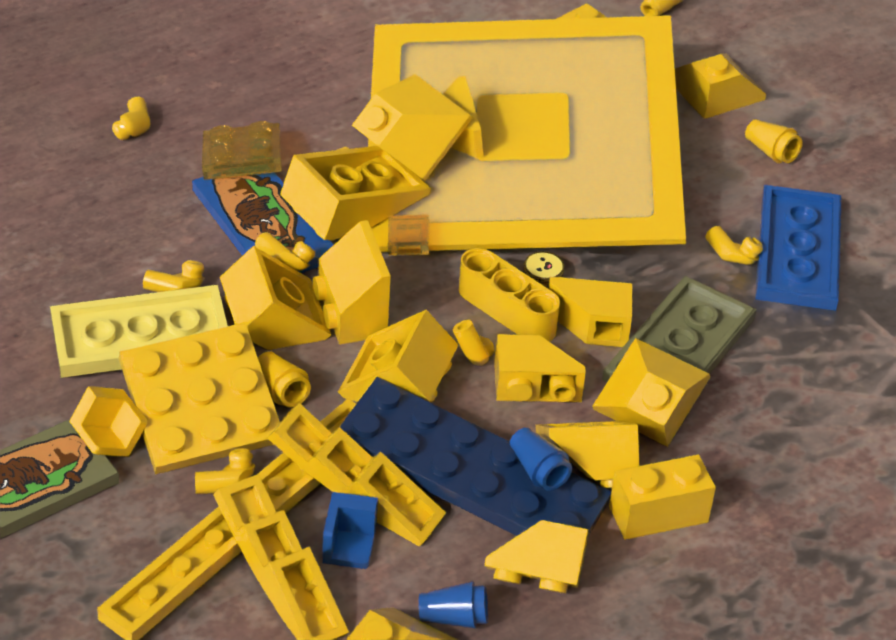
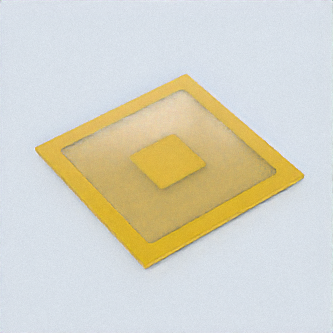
M671 15L375 25L371 99L375 93L414 74L418 75L442 94L457 77L466 76L481 127L484 157L474 158L454 148H450L427 180L422 179L431 188L429 195L371 227L381 252L470 250L473 248L515 249L686 244ZM368 138V147L377 146Z

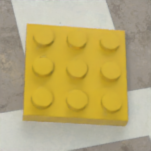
M246 323L119 352L120 365L131 399L147 419V425L142 434L155 475L229 456V453L234 449L244 448L251 451L274 445L267 437L278 426L280 421Z

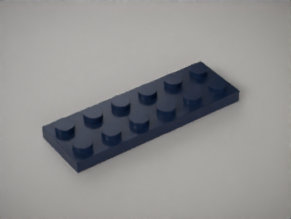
M379 377L375 378L340 425V428L370 456L374 457L381 451L418 487L516 536L541 520L588 529L590 535L611 497V491L571 472L568 480L555 490L548 491L543 487L535 486L514 450L510 447V441Z

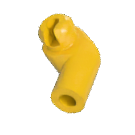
M142 97L131 98L127 103L129 112L121 115L120 120L113 123L112 130L118 139L127 140L130 136H139L150 128L151 123L146 101Z
M720 226L712 227L705 235L707 242L724 261L751 265L759 260L758 255L763 251V245L758 239L746 237L742 244L735 243Z
M268 232L260 234L255 242L257 248L296 270L301 271L311 266L309 262L315 257V250L303 241L297 242L291 251Z
M187 260L182 264V273L175 275L148 269L143 278V289L165 292L200 287L205 279L202 276L204 265L198 261Z
M463 320L453 327V333L467 359L477 366L486 364L489 361V357L495 352L493 342L489 338L479 336L471 320Z
M244 448L234 449L229 453L230 464L221 471L195 472L196 494L215 493L219 488L251 477L255 470V464L252 463V452Z

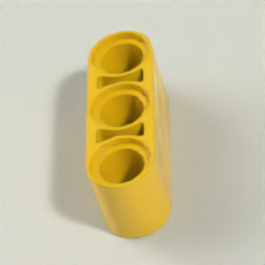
M473 248L464 252L460 263L458 290L465 300L517 335H540L549 342L555 338L560 300L554 292L487 249Z

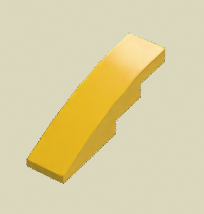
M300 403L290 410L267 437L297 465L332 492L378 498L377 523L417 546L425 542L446 514L439 505L381 451L374 457L370 456L342 428L339 427L333 433L330 432Z
M257 474L219 488L213 495L238 546L260 585L297 640H335L348 634V628L310 546L304 549L301 548L285 511L276 512L260 475Z

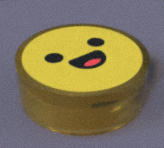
M545 251L535 252L525 259L523 273L549 289L550 276L563 277L564 262L554 253Z

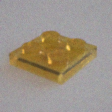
M257 121L249 126L232 128L228 125H219L210 130L203 131L202 171L204 180L281 172L282 145L280 123Z

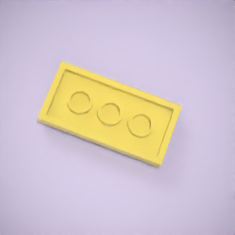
M218 285L50 306L61 378L122 370L119 361L120 351L228 326Z

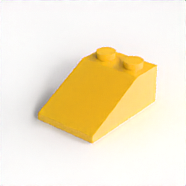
M379 146L293 155L280 195L315 230L318 236L324 240H336L342 238L360 221L368 220L371 227L377 225L428 196L431 188L413 171Z

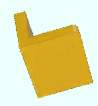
M95 386L87 387L69 421L92 453L96 455L125 457L130 456L147 425V419L124 389Z

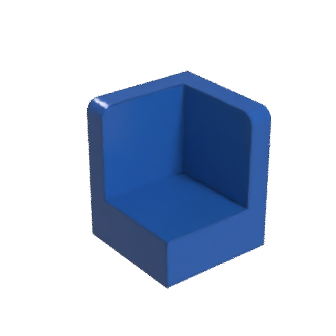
M332 492L323 532L322 563L361 569L369 567L377 527L378 498Z

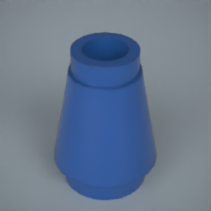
M528 427L521 428L514 433L510 440V447L514 450L535 486L551 491L559 488L568 480L572 472V465L566 452Z
M474 581L429 591V593H419L420 621L476 629L477 624L488 623L486 585L475 586Z

